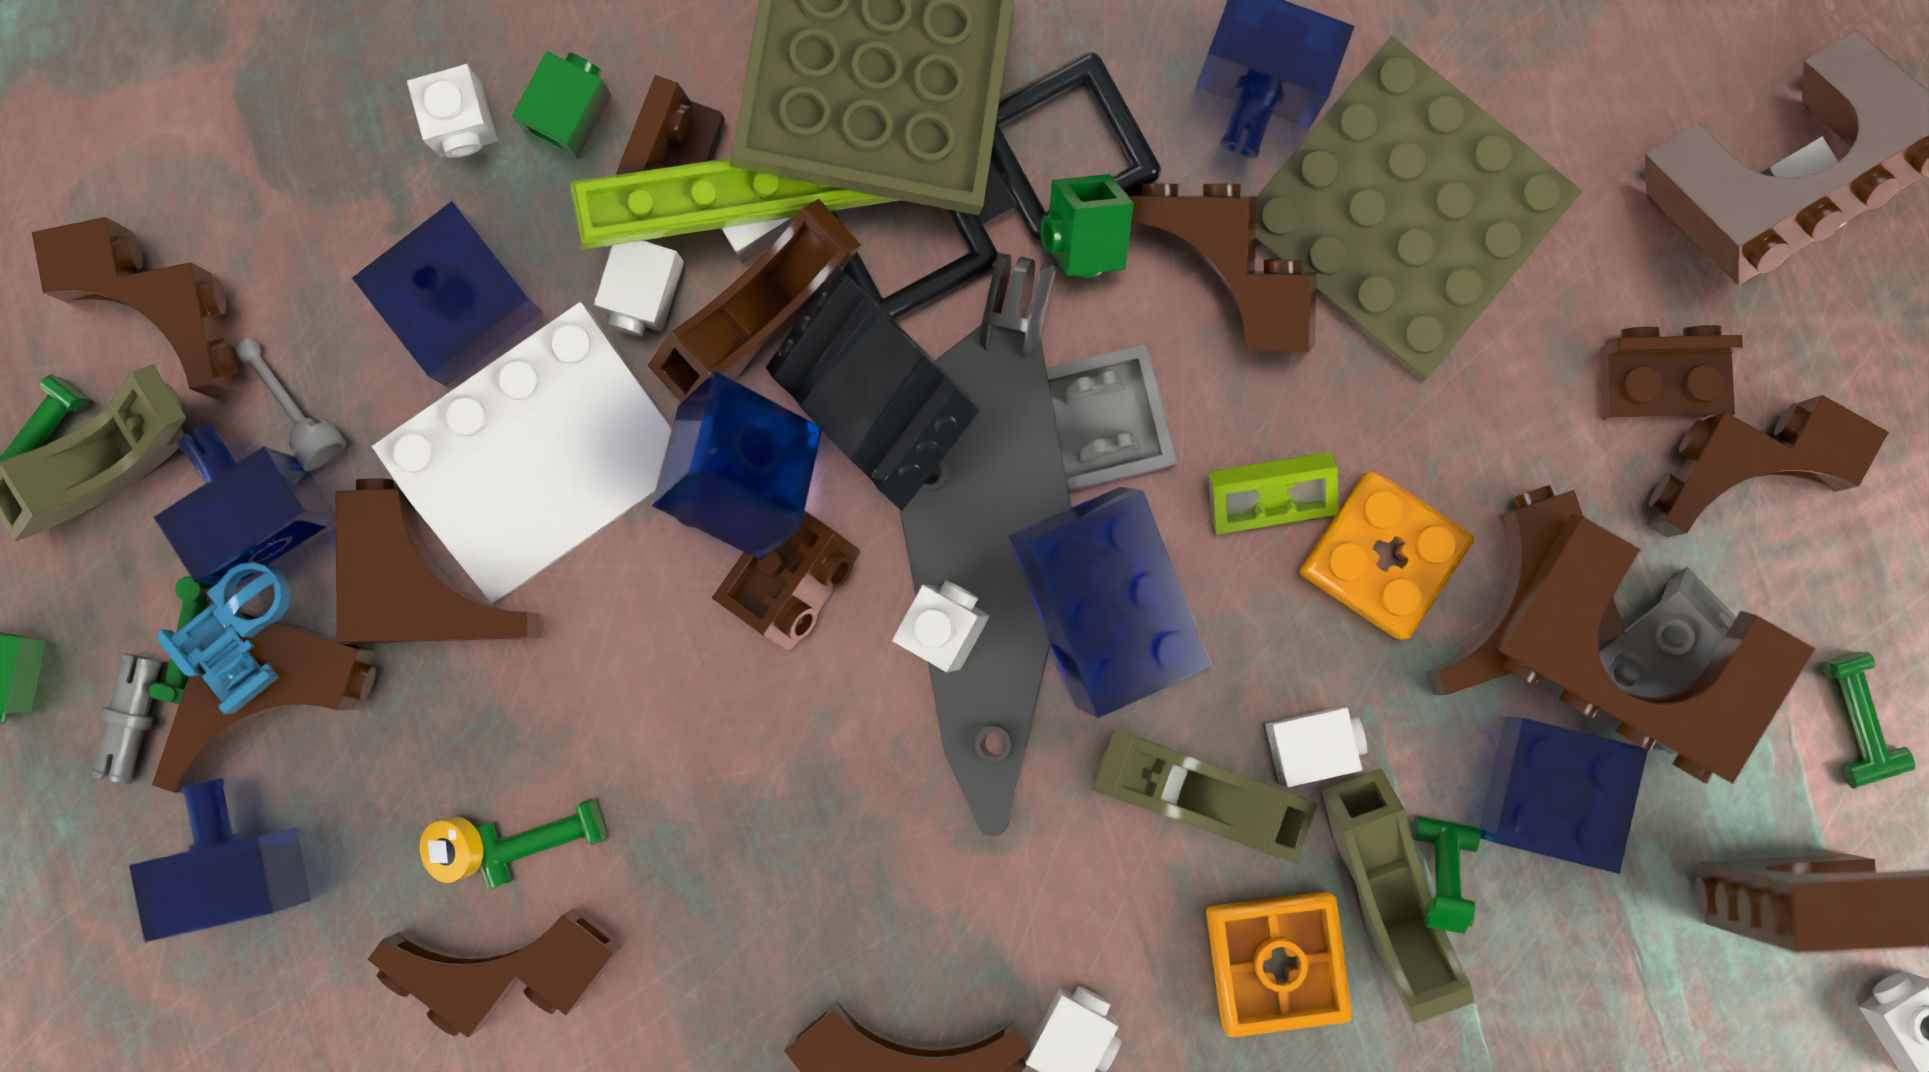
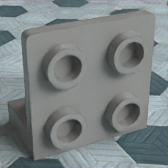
M1685 567L1668 581L1661 602L1625 629L1626 634L1615 637L1599 650L1600 658L1610 678L1626 693L1641 697L1669 695L1687 687L1701 675L1736 619V616L1688 567ZM1656 741L1667 753H1675L1674 750Z

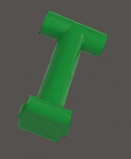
M52 374L43 378L39 387L47 392L48 395L1 455L0 461L40 448L69 410L76 411L77 413L82 412L89 406L90 399L62 377Z
M214 574L185 576L177 581L175 592L183 602L176 632L209 606L211 598L206 592L221 581L218 576ZM184 649L181 650L184 655H188ZM170 657L165 681L152 684L149 688V694L154 699L180 704L189 676L185 675Z
M1855 652L1822 663V670L1826 677L1829 679H1839L1863 760L1844 765V776L1852 789L1915 770L1913 755L1907 747L1888 752L1864 673L1865 670L1875 668V660L1868 652Z
M591 798L577 803L578 806L575 807L576 814L502 839H498L493 822L476 827L483 843V860L480 867L487 889L512 882L506 863L584 837L586 843L590 842L591 845L604 841L607 833L596 800L593 801Z
M1417 816L1413 826V840L1434 844L1436 894L1432 902L1427 904L1425 926L1465 934L1468 926H1472L1474 922L1475 901L1466 900L1462 897L1460 850L1477 852L1480 844L1481 829Z

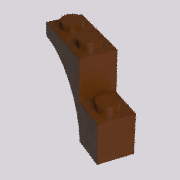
M1141 183V195L1128 196L1134 203L1131 223L1155 226L1185 239L1206 255L1222 273L1235 296L1242 316L1245 332V350L1310 351L1315 346L1317 272L1301 271L1302 260L1292 259L1264 260V270L1255 271L1257 196H1240L1241 184L1227 183L1203 184V196L1178 195V183Z
M820 199L815 200L800 211L775 243L731 286L694 316L673 329L647 366L688 411L692 410L737 380L762 345L796 324L835 268L839 266L843 270L861 244Z
M107 217L32 232L44 294L66 303L104 301L134 308L148 318L171 343L181 361L190 390L209 397L234 392L231 374L237 373L238 361L231 340L228 337L224 338L220 314L226 312V298L218 278L213 277L212 273L192 262L137 273L136 269H141L143 264L142 252L137 238L132 232H129V229Z
M1824 395L1799 402V404H1791L1782 414L1774 429V435L1779 438L1778 441L1727 412L1706 418L1704 422L1697 420L1690 427L1680 444L1679 452L1685 456L1674 476L1667 474L1657 485L1650 498L1649 506L1655 510L1646 525L1666 537L1686 534L1700 514L1717 497L1733 486L1753 477H1793L1819 484L1834 492L1859 487L1889 432Z
M573 908L563 914L539 939L521 949L506 954L478 958L442 954L427 949L398 932L382 939L367 960L380 969L377 977L387 988L403 997H408L411 993L430 1008L426 1013L427 1017L438 1028L453 1036H457L460 1032L469 1038L485 1025L518 980L527 985L523 992L536 1006L551 1014L558 1009L566 1016L578 1006L623 946Z
M836 1002L789 1040L784 1050L800 1072H1022L1027 1066L1023 1056L1031 1051L1029 1040L1014 1021L986 1038L961 1046L920 1048L904 1045L882 1037L866 1028L853 1018L839 1002Z

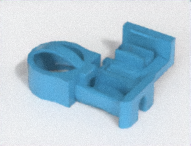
M243 563L230 569L219 583L206 592L213 600L211 605L176 633L172 630L160 629L157 634V640L185 675L202 676L221 700L222 704L218 707L223 714H235L279 678L270 664L266 663L261 667L249 651L255 647L250 640L244 642L239 637L241 635V637L253 638L266 626L280 620L287 611L291 600L290 586L285 576L276 568L259 563ZM260 571L264 573L234 595L236 586L243 577ZM273 584L275 598L272 607L265 615L259 618L248 619L239 612V609L251 598ZM184 649L188 655H184L181 650Z

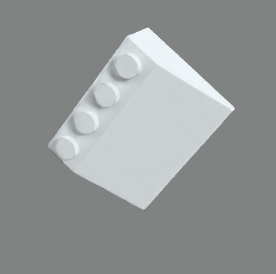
M581 301L371 446L407 499L491 604L494 605L697 464L596 317Z

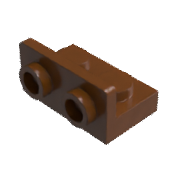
M654 75L616 175L709 161L725 122V117L716 109L690 101L678 82Z
M1719 325L1683 328V336L1660 337L1659 327L1645 326L1622 329L1621 338H1617L1601 347L1604 420L1709 418L1723 412L1735 415L1732 353L1743 348L1742 335H1722V326Z
M782 496L714 593L712 599L769 640L787 651H791L799 640L805 638L811 632L816 623L817 614L833 591L848 579L860 550L836 531Z

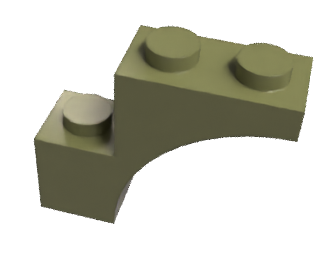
M1382 768L1322 789L1334 842L1357 886L1367 934L1413 1024L1475 1003L1472 985L1455 954L1446 931L1425 926L1426 907L1428 902H1432L1433 899L1416 854L1405 809Z

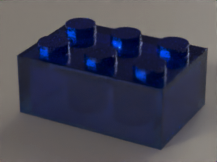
M1118 487L1008 535L1076 708L1096 718H1100L1212 667L1144 490Z

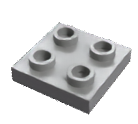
M1147 343L1046 368L1069 492L1173 467L1178 464Z

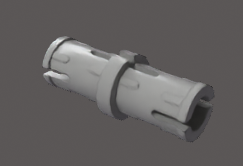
M121 653V662L109 707H102L99 720L104 721L105 725L94 768L91 769L90 776L97 779L107 777L109 782L132 784L134 778L132 775L144 730H151L154 719L153 716L148 715L152 700L149 688L152 684L156 683L159 669L162 668L163 662L153 658L148 660L144 656Z

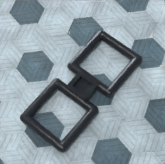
M1086 52L999 99L983 208L979 215L947 209L970 251L969 253L885 298L880 294L858 251L843 268V271L889 316L896 320L995 267L998 251L985 229L986 226L1017 210L1030 235L1035 240L1042 241L1041 222L1044 216H1048L1049 210L1045 211L1000 126L1086 81L1132 165L1112 177L1128 196L1140 190L1141 183H1153L1158 180L1161 175V166L1101 57L1094 52ZM844 209L831 211L834 214V216L841 222L837 213Z

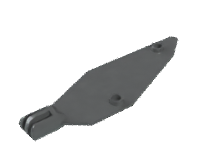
M1001 252L997 253L981 325L935 360L970 396L969 399L980 411L904 510H900L915 596H917L922 585H938L942 587L945 580H948L977 596L979 599L975 607L990 615L961 670L945 672L928 662L945 755L980 830L989 836L1002 834L1009 825L1076 535L1041 341L1058 264L1049 262L1042 264L1027 320L1026 314L1035 276V261L1026 257H1019L1012 273L1004 312L1001 314L1011 271L1010 254ZM990 732H996L1004 739L1005 748L1000 755L992 754L986 747V737Z

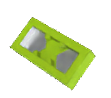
M1332 451L1208 471L1211 520L1216 535L1338 515V466Z

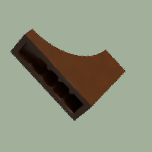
M357 479L356 490L335 491L337 643L359 644L539 638L538 613L507 611L482 602L462 590L440 569L423 540L418 526L415 507L402 490L394 489L393 479Z
M1551 484L1515 496L1518 509L1500 515L1507 545L1506 576L1500 599L1490 620L1468 647L1442 665L1426 671L1434 695H1449L1512 673L1502 667L1508 655L1499 651L1493 645L1571 514L1584 517L1574 490L1554 496ZM1613 597L1600 621L1598 643L1626 634Z
M244 608L239 609V612L248 619L263 616ZM281 620L266 626L253 638L241 637L240 635V639L244 642L250 640L255 647L249 652L261 667L266 663L270 664L279 678L235 714H223L218 707L222 704L221 700L202 676H189L152 786L174 793L198 790L203 775L220 749L245 726L274 711L298 705L322 706L334 710H355L357 701L363 702L367 698L374 683L376 667L370 665L374 650L352 643H337V638Z

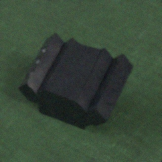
M839 266L835 268L765 367L772 378L795 399L800 408L872 480L877 489L901 511L904 510L980 411L969 399L970 396Z

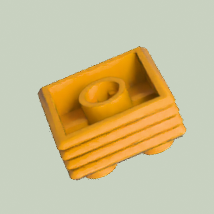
M1371 470L1361 476L1339 509L1338 515L1333 518L1300 568V575L1395 639H1409L1473 544L1474 536L1378 471ZM1392 541L1397 546L1395 555L1400 559L1398 566L1390 565L1381 570L1376 565L1380 555L1373 550L1375 543L1384 545Z
M1327 891L1211 905L1207 908L1206 915L1221 1026L1229 1037L1347 1023L1352 1020L1353 1014L1337 899L1334 895ZM1278 947L1287 956L1294 957V964L1284 967V977L1276 979L1269 969L1263 968V962L1272 958V950Z

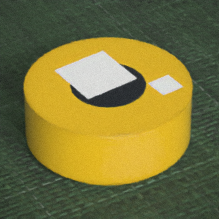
M453 816L433 822L426 827L420 839V856L424 867L433 878L440 882L452 883L473 875L479 869L483 860V843L479 832L471 822L465 818Z

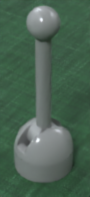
M251 338L240 340L235 347L236 356L239 360L250 363L295 425L290 432L289 446L305 471H312L335 459L346 446V441L337 428L326 419L316 416L305 418L260 357L261 348L258 342Z

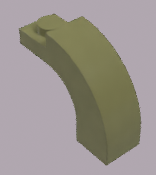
M154 364L130 372L110 403L97 416L77 430L50 444L0 461V519L14 542L57 526L107 501L153 471L187 439L180 428L186 419L182 411L180 399L176 391L170 385L165 384Z
M1114 729L1108 748L1102 755L1100 770L1093 787L1094 791L1169 816L1297 863L1318 805L1316 802Z

